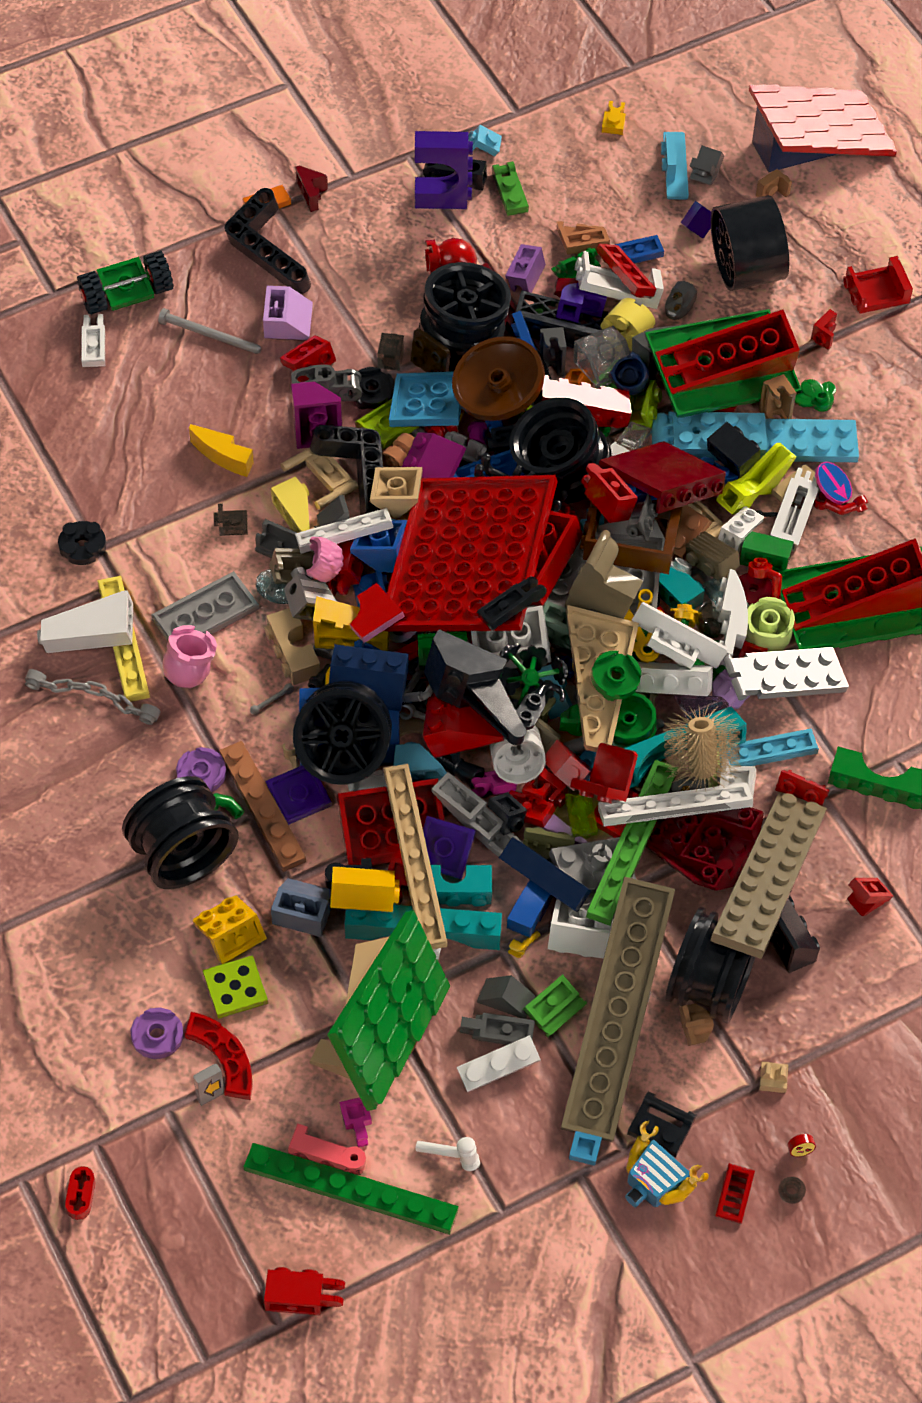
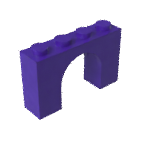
M415 131V163L444 164L455 170L454 173L445 177H415V209H467V200H472V187H468V185H472V172H468V170H472L473 157H468V155H473V141H468L469 132Z

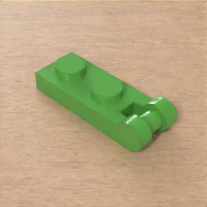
M507 162L503 166H499V164L492 165V174L507 216L528 212L529 205L516 173L514 162Z

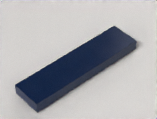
M514 837L510 839L499 856V859L576 912L580 910L592 890Z

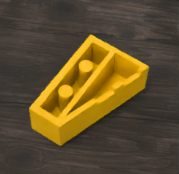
M316 596L313 617L315 648L334 649L335 644L343 645L345 642L354 646V642L360 638L351 629L349 623L356 618L360 607ZM381 632L368 640L367 643L383 651H388L390 632Z

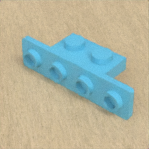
M664 132L663 142H661V155H664V158H662L661 167L662 171H665L667 199L687 200L689 191L685 133Z

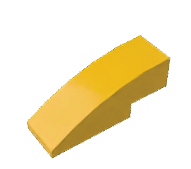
M190 424V442L198 451L220 467L248 477L254 464L253 449L236 445L232 435Z

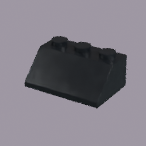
M789 896L770 939L772 946L789 973L816 962L820 950L817 939L814 936L811 937L807 930L805 919L802 915L799 916L794 909L795 905L791 896Z

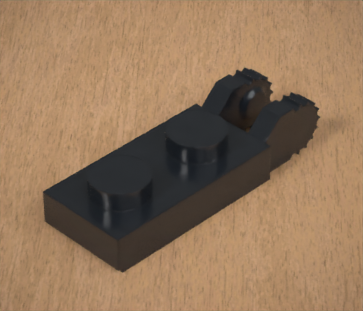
M527 577V579H524L519 584L516 583L477 610L478 617L493 631L531 605L532 602L537 603L540 601L541 598L545 597L547 589L541 584L537 585L538 580L535 577Z

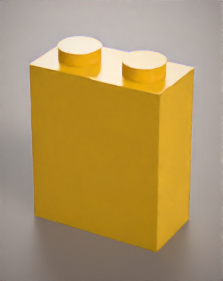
M333 867L330 908L393 912V904L399 903L400 891L399 880H395V871Z

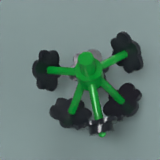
M519 643L515 645L509 644L499 653L500 657L507 659V662L511 660L522 672L521 676H519V672L516 669L510 670L509 667H505L501 678V684L509 696L515 694L516 689L520 687L521 681L525 684L520 699L510 700L516 711L527 693H532L543 683H553L550 680L543 681L539 678L553 675L559 685L565 684L568 668L565 662L560 660L558 656L554 657V661L551 662L552 670L537 672L541 670L542 665L544 666L548 663L546 658L547 651L543 647L536 648L534 645H530L528 650H522L520 652V658L523 660L522 664L515 657L521 647ZM547 691L545 693V705L549 699L554 697V691Z

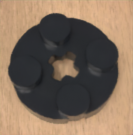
M367 367L358 371L361 374L360 387L362 396L354 402L359 409H376L393 398L395 383L393 377L388 372L385 374L377 367ZM370 385L377 388L376 390H368Z
M78 521L66 523L63 526V531L58 537L60 554L67 558L70 563L88 565L95 562V558L100 554L102 556L105 553L106 537L99 523ZM80 540L88 541L84 543V546H79V543H77Z

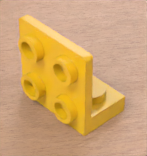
M236 895L224 899L219 905L201 912L199 916L193 919L194 925L210 939L216 956L222 964L267 939L258 915Z

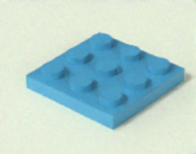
M454 372L397 373L389 415L390 427L459 425L461 407L452 389Z

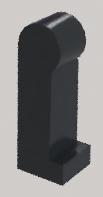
M473 160L472 170H468V172H472V185H474L475 190L483 191L487 179V161ZM425 163L423 169L425 177H445L455 172L450 166L438 163Z

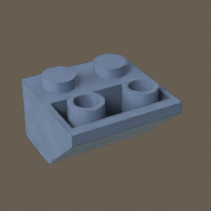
M287 878L278 888L271 908L272 924L322 937L331 911V889Z

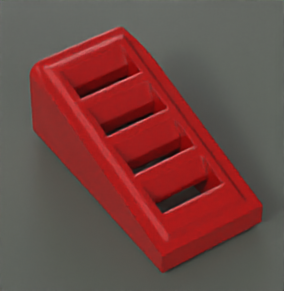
M728 1164L715 1217L742 1224L755 1170ZM731 1175L746 1179V1183L730 1180ZM729 1185L744 1189L743 1194L728 1190ZM726 1195L742 1199L741 1204L725 1200ZM723 1206L738 1209V1215L723 1211Z

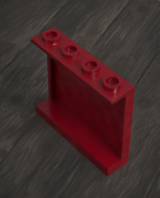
M665 441L599 460L600 468H613L624 482L657 498L656 513L658 514L720 495L725 486V471Z

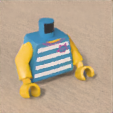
M645 1121L640 1126L642 1136L637 1137L629 1152L626 1170L629 1174L627 1182L632 1189L625 1195V1198L635 1208L644 1199L653 1207H658L661 1204L670 1205L683 1202L697 1187L696 1183L707 1181L709 1175L708 1173H703L698 1178L697 1171L701 1169V1165H694L688 1171L654 1139L650 1142L649 1138L656 1136L659 1130L658 1126H655L652 1133L648 1134L646 1126L649 1121Z

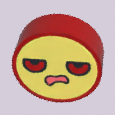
M809 1134L797 1135L790 1139L787 1144L790 1155L793 1157L806 1156L816 1149L814 1138Z

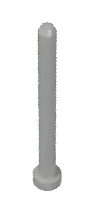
M163 308L159 314L158 323L165 325L168 322L255 354L261 352L262 348L260 345L172 315L168 309Z

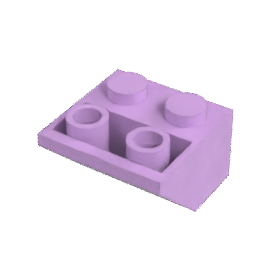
M267 286L263 316L264 338L308 340L310 338L313 302L291 287Z

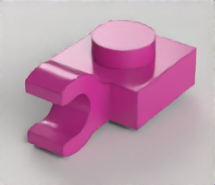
M495 770L484 772L483 778L476 777L471 779V783L476 788L471 789V791L480 798L488 791L496 795L510 792V790L516 791L517 784L504 781L497 775Z
M360 1097L339 1102L345 1129L354 1128L357 1146H367L368 1135L365 1126L372 1124L370 1111L366 1110Z

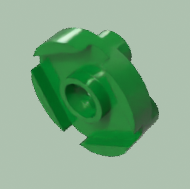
M619 651L605 652L596 659L590 673L592 684L608 701L625 699L631 696L640 684V665L629 654L625 656L618 654ZM611 671H614L616 674L621 673L620 679L612 678Z

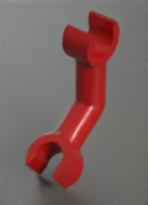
M819 492V499L824 502L814 500V507L818 510L828 509L839 515H845L854 511L863 512L867 510L866 504L869 502L865 495H861L855 498L853 502L842 506L832 502L822 492Z

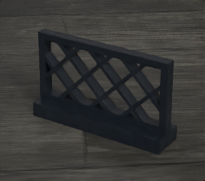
M521 290L516 312L521 310L532 338L540 340V329L563 327L567 347L599 354L604 335L601 323L608 315V312L603 311L601 319L597 321L591 318L596 316L580 313L578 323L556 318L560 300ZM525 300L533 301L534 303L529 305ZM547 306H553L556 309L550 310ZM541 308L543 313L538 314L535 310ZM584 319L587 324L582 325L579 321Z

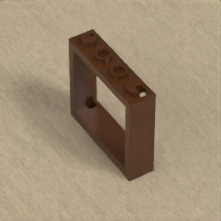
M657 499V500H652V503H655L656 506H657V501H658V499ZM592 502L588 509L587 521H585L580 549L584 550L583 560L588 559L597 542L595 538L602 514ZM683 506L659 513L655 517L669 520L663 551L617 543L619 551L613 565L669 574Z

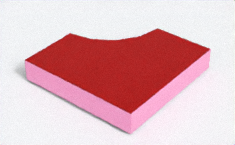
M376 583L357 595L360 611L349 624L354 633L365 643L405 616L398 605Z

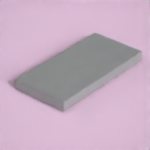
M233 571L151 614V617L168 641L173 629L183 625L195 626L194 630L204 634L208 631L210 634H213L259 610V604Z

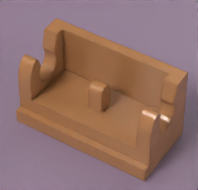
M784 374L763 382L759 412L765 413L767 419H775L773 415H779L781 419H792L796 391Z

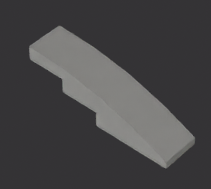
M449 772L431 789L433 794L464 827L476 830L475 837L498 857L512 837L522 842L512 833L507 835L500 833L503 821L486 808L487 802Z

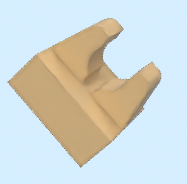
M762 1062L759 1090L786 1093L788 1064Z

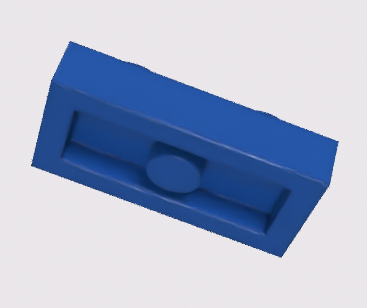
M657 235L615 244L623 250L634 264L664 257V249Z

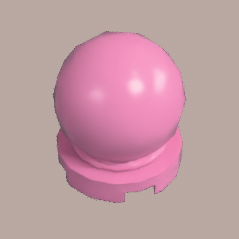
M183 625L173 629L172 634L168 638L167 651L164 654L162 663L164 675L175 686L191 689L202 684L209 675L217 643L208 631L204 634L194 630L195 626Z

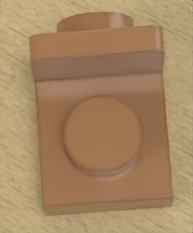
M776 169L758 181L756 197L773 196L777 191L784 197L790 195L792 181L787 175Z

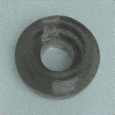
M787 1177L780 1182L778 1193L783 1201L795 1204L804 1198L806 1187L799 1178ZM793 1188L797 1193L790 1194L787 1192V1189Z

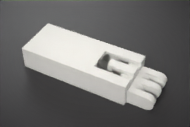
M798 467L795 477L790 479L770 536L794 541L793 552L798 547L819 489L816 487L815 476L813 481L809 480L810 471L807 470L805 477H801L802 468ZM795 494H797L794 503L799 505L801 503L802 497H805L801 510L797 509L796 505L795 507L791 506Z

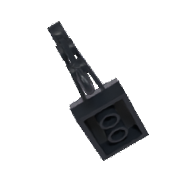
M438 630L432 640L424 669V674L436 698L457 708L471 707L510 744H522L526 730H530L535 726L544 710L545 693L547 691H555L560 696V702H564V690L557 684L546 682L538 686L532 693L526 695L516 711L501 684L507 659L442 630Z

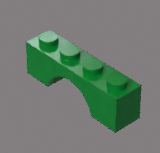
M837 747L828 784H832L840 789L846 788L857 791L862 795L879 797L887 802L904 804L912 809H922V769L911 766L905 773L899 776H881L867 767L861 752Z

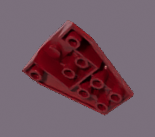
M747 807L657 819L646 848L696 885L715 891L731 888L737 882L759 836L764 812Z

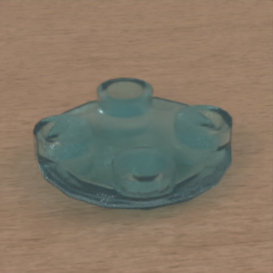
M271 569L261 572L257 576L255 583L259 594L270 602L288 604L284 592L287 584H275Z

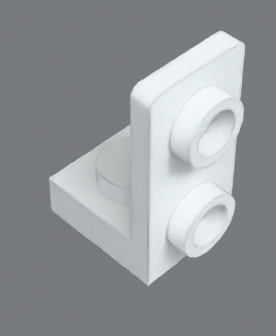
M743 507L721 527L718 539L737 550L740 556L745 537L763 522L764 516L753 509Z

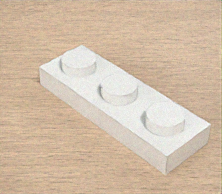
M529 1035L457 1067V1070L468 1093L537 1063L541 1059Z

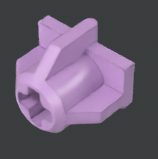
M725 669L712 682V700L721 709L730 706L733 709H738L745 700H738L731 682L734 678H730Z

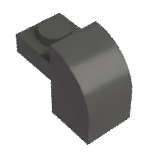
M701 145L697 159L692 158L690 163L692 168L690 179L712 185L720 170L724 154L721 151Z

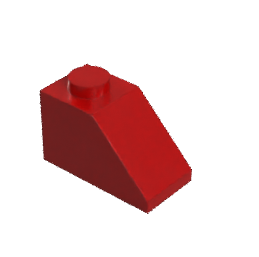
M556 740L545 754V764L569 787L572 777L589 781L592 768L562 742Z

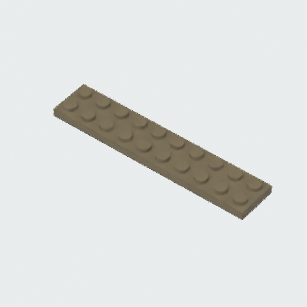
M779 791L713 931L712 942L762 959L827 810L826 807Z
M624 876L561 1130L573 1133L578 1131L602 1137L604 1141L612 1143L614 1141L673 902L674 888Z

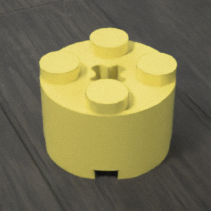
M632 298L622 299L601 323L602 330L606 332L612 341L613 347L618 351H632V337L653 328L655 325V318L651 311L643 304L641 306L635 304L636 300Z

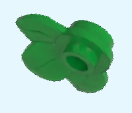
M808 379L801 383L802 392L795 396L794 403L802 407L814 406V409L820 412L828 411L832 408L834 403L833 395L836 393V386L832 382L828 381L820 384L814 379Z

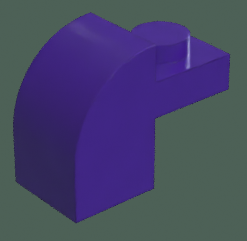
M579 283L569 284L562 290L556 318L577 323L580 313L601 318L607 296L580 290Z

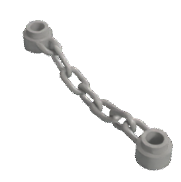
M29 669L25 677V685L33 690H39L40 687H44L54 693L76 689L84 690L86 693L95 696H105L113 700V704L122 713L140 716L139 720L148 725H153L161 712L157 707L150 704H142L140 709L134 708L133 704L125 696L115 695L107 691L105 685L94 681L80 683L73 682L71 679H61L48 682L46 681L47 676L34 669ZM68 682V688L57 689L55 685ZM90 685L101 687L99 689L100 693L91 691ZM121 699L129 705L125 710L118 704Z

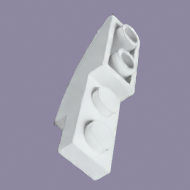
M730 569L727 578L722 577L719 591L723 592L722 598L718 597L715 611L719 612L717 621L722 622L720 634H724V639L719 640V643L728 648L726 655H733L734 647L742 648L748 627V609L744 589L736 571Z

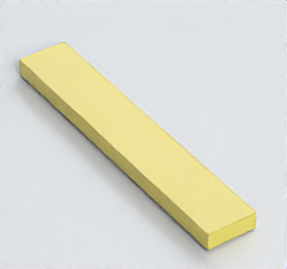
M121 576L97 580L101 598L125 591ZM133 628L131 645L113 646L123 693L130 702L150 698Z

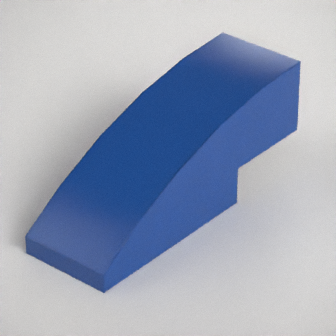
M530 880L507 918V929L531 938L538 922H541L553 895Z

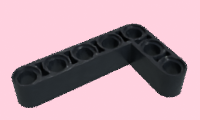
M262 188L226 222L224 229L229 242L287 287H291L300 294L306 293L311 288V281L304 266L258 233L278 211V203L273 191L269 188Z
M332 425L316 426L310 444V450L318 456L356 459L360 515L381 510L370 502L375 468L383 467L380 434L373 429Z

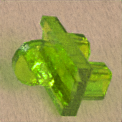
M565 794L572 836L588 839L592 835H597L598 830L592 798L579 794Z

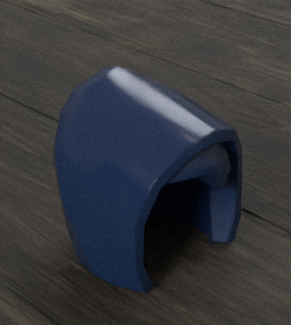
M632 351L630 355L618 360L608 377L618 389L629 391L630 396H635L647 389L650 381V372L646 363L638 354Z

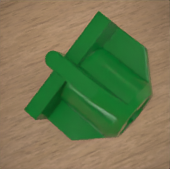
M574 704L561 713L559 731H568L571 735L583 736L579 704Z

